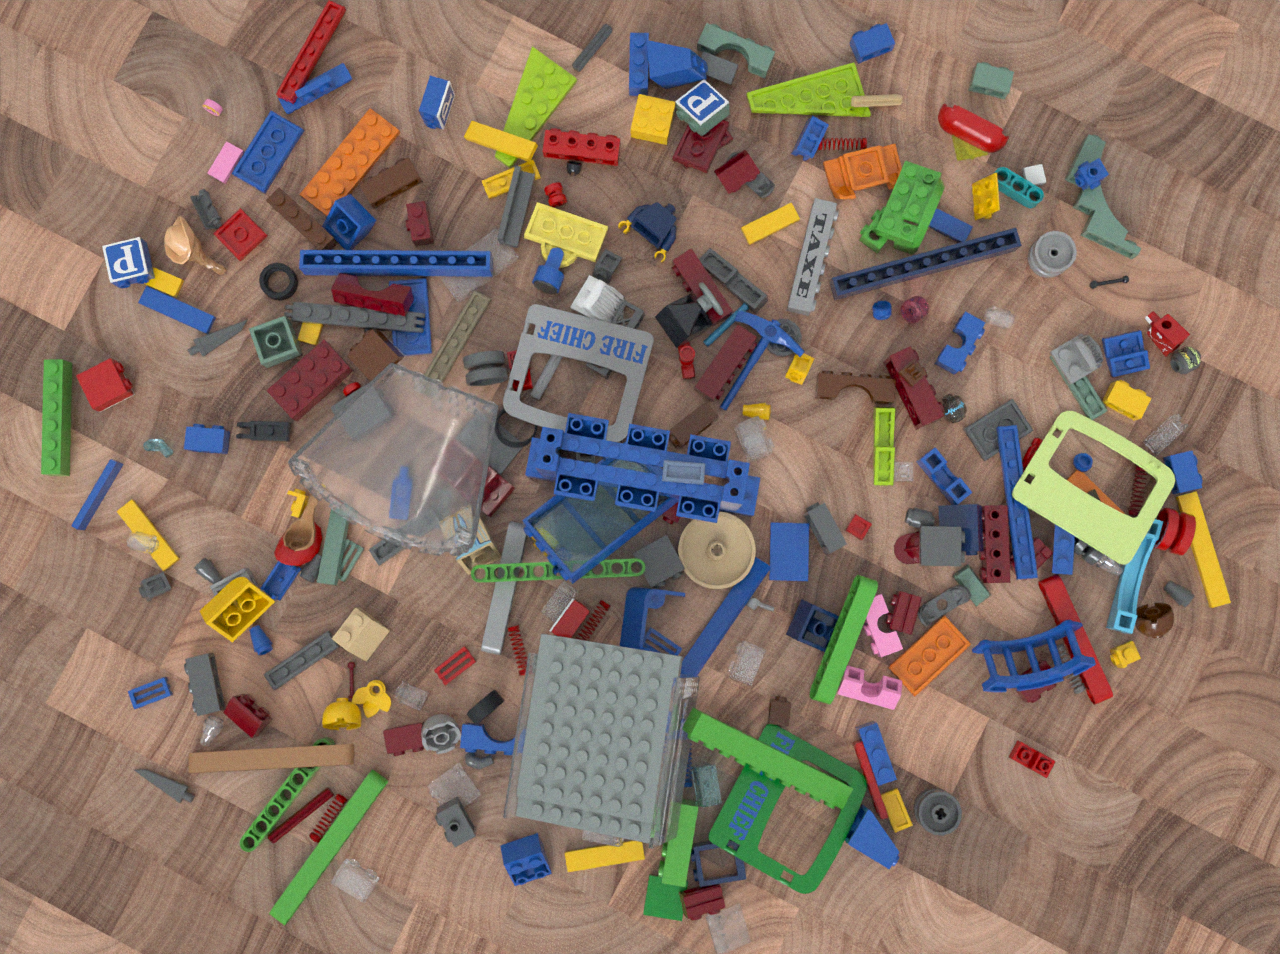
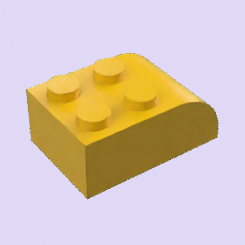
M238 577L229 582L199 612L207 625L233 643L275 603V600L247 578Z

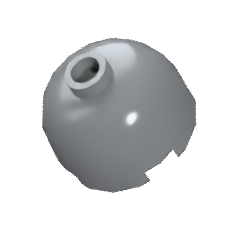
M436 714L429 717L421 729L422 744L427 751L430 749L436 751V754L447 753L453 750L458 740H461L460 728L455 719L446 714Z

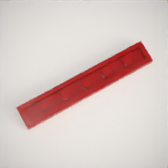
M328 0L276 93L277 97L292 104L295 103L298 98L295 91L304 87L346 12L344 6Z

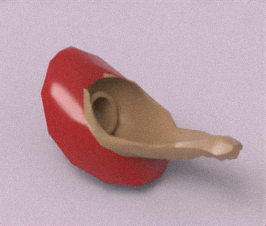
M317 495L309 496L308 504L301 518L294 521L279 539L274 551L275 558L279 562L286 565L300 566L310 562L319 552L322 533L321 528L314 522L315 508L318 503Z

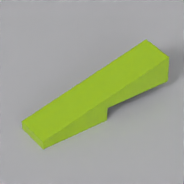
M874 407V485H893L895 457L894 407Z

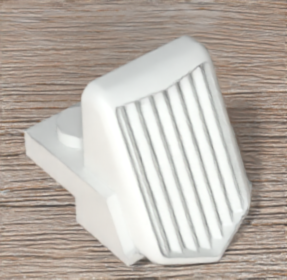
M589 275L570 308L583 316L611 323L624 302V296L602 280Z

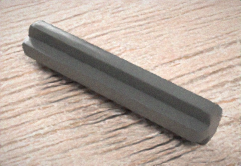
M608 24L602 26L572 63V67L576 71L580 72L610 36L612 28Z

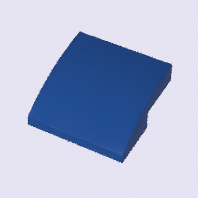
M1140 330L1102 338L1107 365L1112 377L1150 369L1148 351L1144 349L1142 332Z

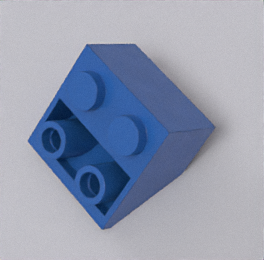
M538 833L500 845L503 864L514 886L523 885L529 881L552 874L543 843Z

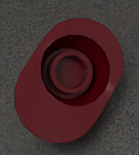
M920 531L905 534L896 540L894 554L900 562L905 564L919 563Z

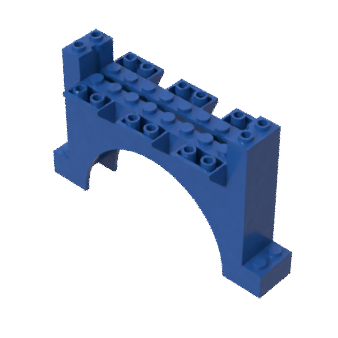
M568 413L565 433L560 429L542 427L540 439L532 437L525 475L530 478L556 482L554 488L555 495L595 501L598 485L618 488L615 501L617 506L656 512L658 497L662 495L679 499L676 516L717 523L719 511L749 517L754 516L760 477L748 475L750 463L730 459L728 461L731 441L690 434L687 455L667 451L670 434L668 430L629 424L626 444L607 441L609 420ZM566 450L603 457L604 461H606V458L657 467H663L664 460L705 463V475L725 478L728 482L724 486L708 483L699 485L663 482L662 475L561 458L558 451Z

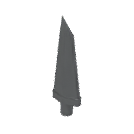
M247 320L194 339L195 346L188 349L189 354L193 356L200 352L202 356L207 355L241 332Z
M148 769L134 770L179 803L183 799L191 803L195 798L194 795L187 792L189 786Z

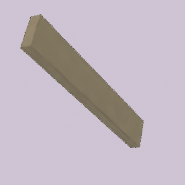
M476 290L473 291L417 388L433 397L436 396L491 302L489 297Z

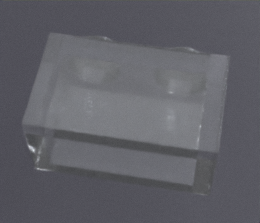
M744 640L742 644L738 643L735 654H737L735 662L731 661L727 672H730L729 677L752 686L766 650Z
M346 859L342 862L331 884L365 903L380 878L377 877V873L373 870H365L360 867L358 861Z

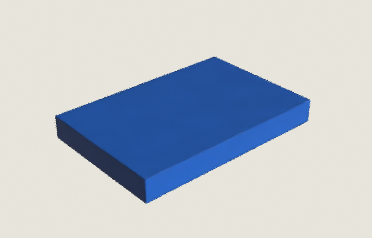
M771 522L769 566L771 569L769 570V580L808 581L809 523Z

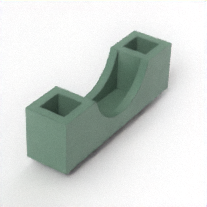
M706 23L697 43L698 51L702 53L704 51L714 56L724 50H735L741 53L747 61L748 72L764 79L775 56V51L769 46H761L752 39L741 38L735 32L722 30L716 24L710 25Z

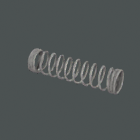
M1064 644L1058 645V652L1065 651L1060 656L1067 655L1061 661L1066 659L1070 661L1071 658H1067L1069 654L1066 653L1067 650L1064 649ZM1076 675L1078 677L1069 682L1072 683L1074 681L1081 680L1080 682L1071 687L1083 684L1082 686L1077 687L1073 690L1074 694H1078L1086 690L1084 683H1081L1082 679H1078L1080 675Z

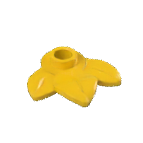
M373 680L368 683L367 687H361L355 692L352 703L363 704L364 713L367 718H370L379 709L388 712L391 706V699L386 693L385 684L380 680ZM374 686L379 687V693L373 691Z

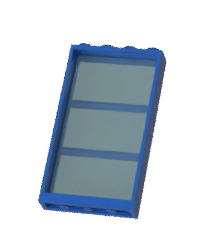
M606 458V461L602 459L597 463L663 475V470L657 466ZM598 485L595 501L555 495L522 520L524 524L523 530L529 538L533 536L536 540L535 545L541 552L545 551L548 554V561L553 566L557 565L559 567V573L565 581L569 579L573 584L676 504L679 499L659 495L656 512L615 505L618 488Z

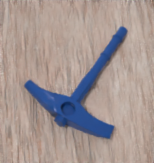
M738 310L734 321L752 327L758 332L761 339L720 405V408L725 411L728 409L769 343L783 345L795 352L799 357L804 354L805 351L779 327L781 324L777 320L773 319L770 322L759 316Z

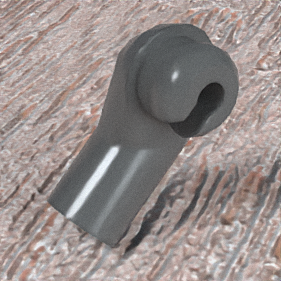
M473 752L465 755L467 766L478 770L495 763L491 754L481 759L475 757Z

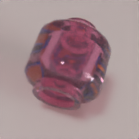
M920 296L909 298L901 305V316L909 323H917L925 318L929 312L927 301Z

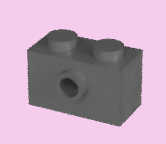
M458 797L437 807L435 819L439 826H443L447 841L449 843L452 842L454 847L476 837V828Z

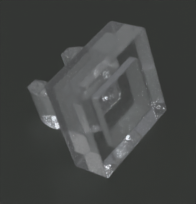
M894 462L893 482H913V462Z

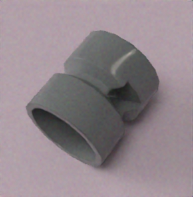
M1075 537L1074 553L1077 555L1082 554V559L1090 565L1097 563L1104 555Z

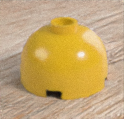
M337 698L336 702L330 703L323 712L322 727L325 729L339 730V728H346V730H353L361 727V711L356 704L348 702V698Z

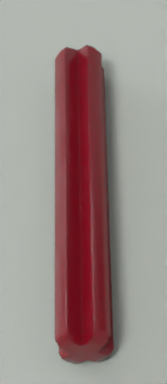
M330 788L323 790L268 834L267 838L272 844L276 843L334 796Z

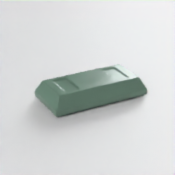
M968 564L953 575L959 585L968 588L971 593V600L975 606H978L991 596V593Z

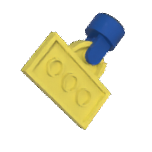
M537 202L524 238L541 244L542 257L546 263L545 265L538 266L532 280L533 285L545 293H558L564 280V274L559 271V268L568 267L574 263L577 257L596 263L608 231V226Z

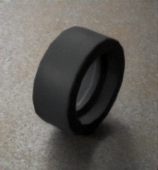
M272 263L262 270L259 284L262 291L268 297L282 301L294 295L298 287V279L294 271L287 265ZM276 271L285 272L290 280L287 289L280 293L273 292L268 286L269 277Z
M494 689L471 708L467 715L475 725H478L504 702V699Z

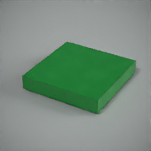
M649 874L643 915L682 921L683 910L679 892L687 890L688 880H686V886L681 887L664 884L661 882V877Z

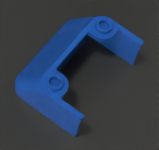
M643 587L630 588L626 594L620 646L655 652L652 648L643 647L648 608H660L665 602V594L685 597V593Z

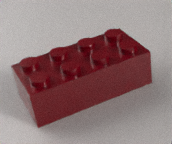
M322 340L266 391L293 420L299 421L354 370L326 340Z
M911 346L890 355L883 363L891 379H896L895 388L915 430H918L944 417L943 413L945 411L941 402H937L935 397L936 391L932 384L929 385L926 379L928 377L927 374L913 387L899 374L913 359L917 362L919 360L916 350H912Z

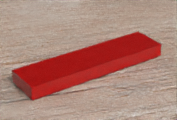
M860 740L854 741L852 744L876 813L880 819L888 818L863 742Z

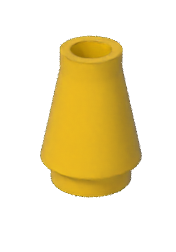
M766 403L743 405V416L761 421L770 420L771 405Z

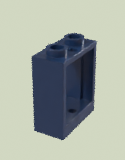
M729 840L726 846H733V850L737 851L739 844ZM710 841L693 844L691 861H696L697 869H694L693 873L695 882L699 881L700 887L747 879L744 861L735 856L737 873L703 879L699 851L719 847Z

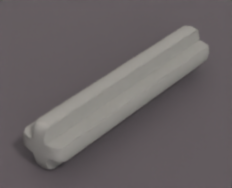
M551 355L531 392L533 398L538 400L541 398L562 357Z

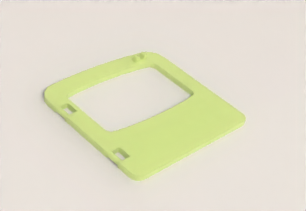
M1065 411L1056 418L1013 488L1012 496L1018 502L1114 561L1126 565L1133 559L1174 487L1175 475L1168 466L1121 435L1075 411ZM1056 428L1062 431L1059 438L1053 436ZM1069 429L1077 430L1115 450L1156 479L1154 488L1136 518L1123 514L1090 496L1049 467L1048 463ZM1028 474L1034 477L1031 484L1024 481Z

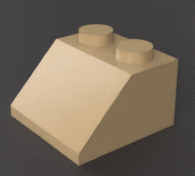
M356 607L333 636L332 640L348 652L367 662L391 630L361 607Z

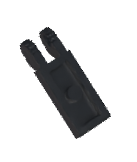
M237 422V427L250 428V434H236V439L290 442V422Z

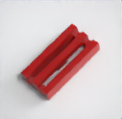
M464 646L434 669V672L437 673L443 684L447 685L477 661ZM465 652L466 655L441 673V669ZM469 658L471 660L451 677L445 678L448 673Z

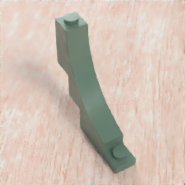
M1089 134L1082 141L1065 180L1077 185L1074 174L1079 170L1078 166L1086 161L1091 163L1098 158L1101 160L1106 142L1101 140L1099 136ZM1101 185L1093 190L1088 188L1083 191L1081 188L1072 208L1089 215V218L1080 236L1130 259L1138 256L1141 248L1136 246L1137 244L1133 241L1124 240L1128 230L1120 224L1109 209Z

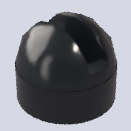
M567 161V173L571 175L574 172V176L578 175L582 164L575 161Z

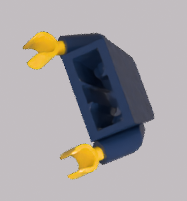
M658 202L652 205L637 206L627 217V221H621L618 224V228L620 229L623 225H627V228L623 231L624 234H627L632 227L657 249L661 247L662 249L657 251L654 257L656 259L658 254H663L662 263L666 259V251L670 250L676 240L677 227L675 222L677 218L673 215L676 209L670 203L663 207Z

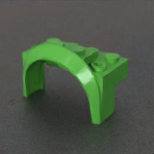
M905 161L876 228V235L893 240L895 249L914 255L925 236L944 191L945 185L941 179L942 173ZM904 220L916 223L918 225L909 224L907 222H904Z

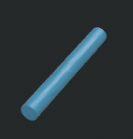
M745 303L740 306L703 343L709 347L735 322L738 310L746 312L749 307Z

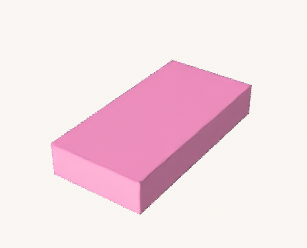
M226 141L209 169L208 174L226 184L244 151Z

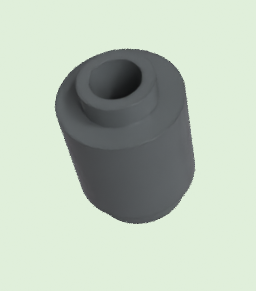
M915 507L913 509L908 508L905 517V523L919 529L920 526H933L935 521L932 512Z

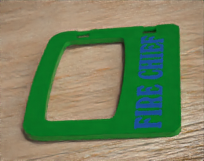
M768 724L764 727L758 740L800 761L806 760L852 787V793L843 810L840 809L824 845L804 875L794 872L759 851L758 845L763 831L786 786L780 783L781 779L776 778L774 781L764 775L766 772L761 770L758 773L749 768L750 764L748 763L745 764L708 834V838L712 844L796 892L809 894L818 888L841 849L858 813L867 784L864 776L859 771L777 725ZM729 840L739 844L737 851L726 846ZM783 871L793 875L791 882L781 877Z

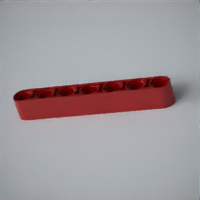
M1058 574L1038 582L1056 626L1065 620L1081 623L1065 585ZM1082 626L1074 632L1081 654L1094 657L1096 665L1078 675H1080V679H1082V683L1086 687L1090 701L1096 705L1112 698L1113 692ZM1065 636L1062 639L1072 659L1074 656L1068 638Z

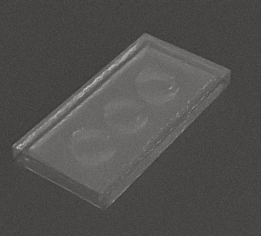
M497 228L465 250L490 251L493 256V277L439 276L458 303L519 259L510 246L499 244L497 239L499 230Z

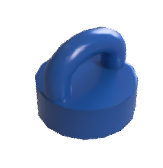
M887 301L874 303L872 306L873 317L877 320L888 319L892 313L891 303Z

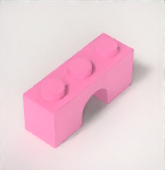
M882 594L875 595L865 619L866 625H863L866 635L872 639L871 649L874 655L877 654L878 657H883L903 649L895 630L883 633L877 626L879 617L889 612Z
M847 665L838 687V694L894 710L901 697L902 681L883 675L880 682L868 683L864 680V670Z

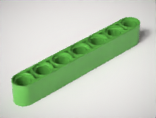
M857 575L854 578L811 686L810 699L826 704L832 703L877 592L878 582L876 580Z
M329 737L321 738L313 744V746H320L321 742H325L327 745H335L334 741ZM321 767L295 768L240 839V847L243 851L251 852L263 843ZM297 773L302 774L304 777L303 783L297 781ZM285 789L290 790L292 794L290 799L285 797ZM273 805L279 808V814L273 813ZM261 821L267 824L266 830L261 829ZM248 837H252L254 839V846H251L248 843Z

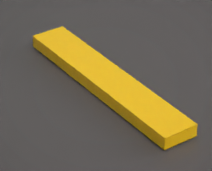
M1197 491L1177 496L1176 499L1180 512L1192 514L1196 518V531L1191 548L1209 607L1214 608L1231 603Z

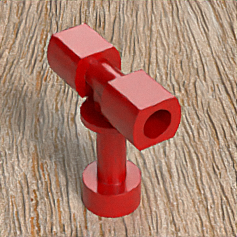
M689 341L678 347L683 380L696 378L694 364H692L695 350L691 347Z

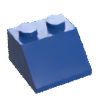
M349 194L335 200L322 227L345 250H352L370 233L376 219Z

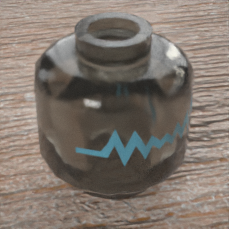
M948 394L941 398V404L945 411L943 418L947 422L956 423L966 417L967 407L961 396Z

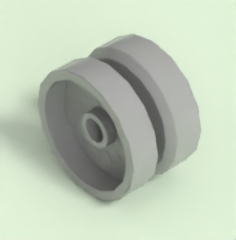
M1047 232L1030 247L1027 257L1029 266L1040 277H1057L1071 267L1075 261L1076 245L1072 238L1064 232Z

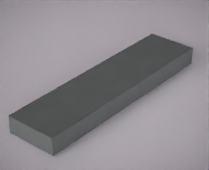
M325 632L263 674L272 689L277 690L339 648V644L332 640L333 635L331 632Z

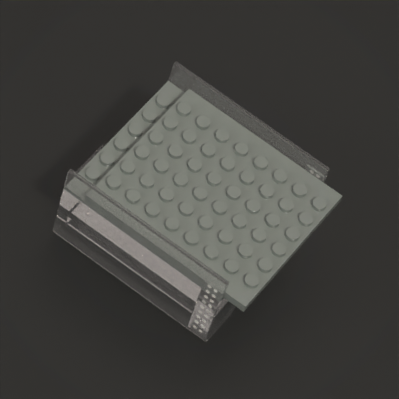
M541 634L539 652L528 654L503 818L507 819L518 816L583 830L582 840L616 847L623 846L624 838L649 843L648 848L650 849L676 838L691 740L687 738L688 733L683 731L682 727L692 708H696L700 677L681 674L683 656Z

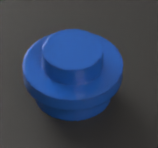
M1086 453L1077 454L1073 459L1075 468L1081 472H1087L1092 467L1093 460Z

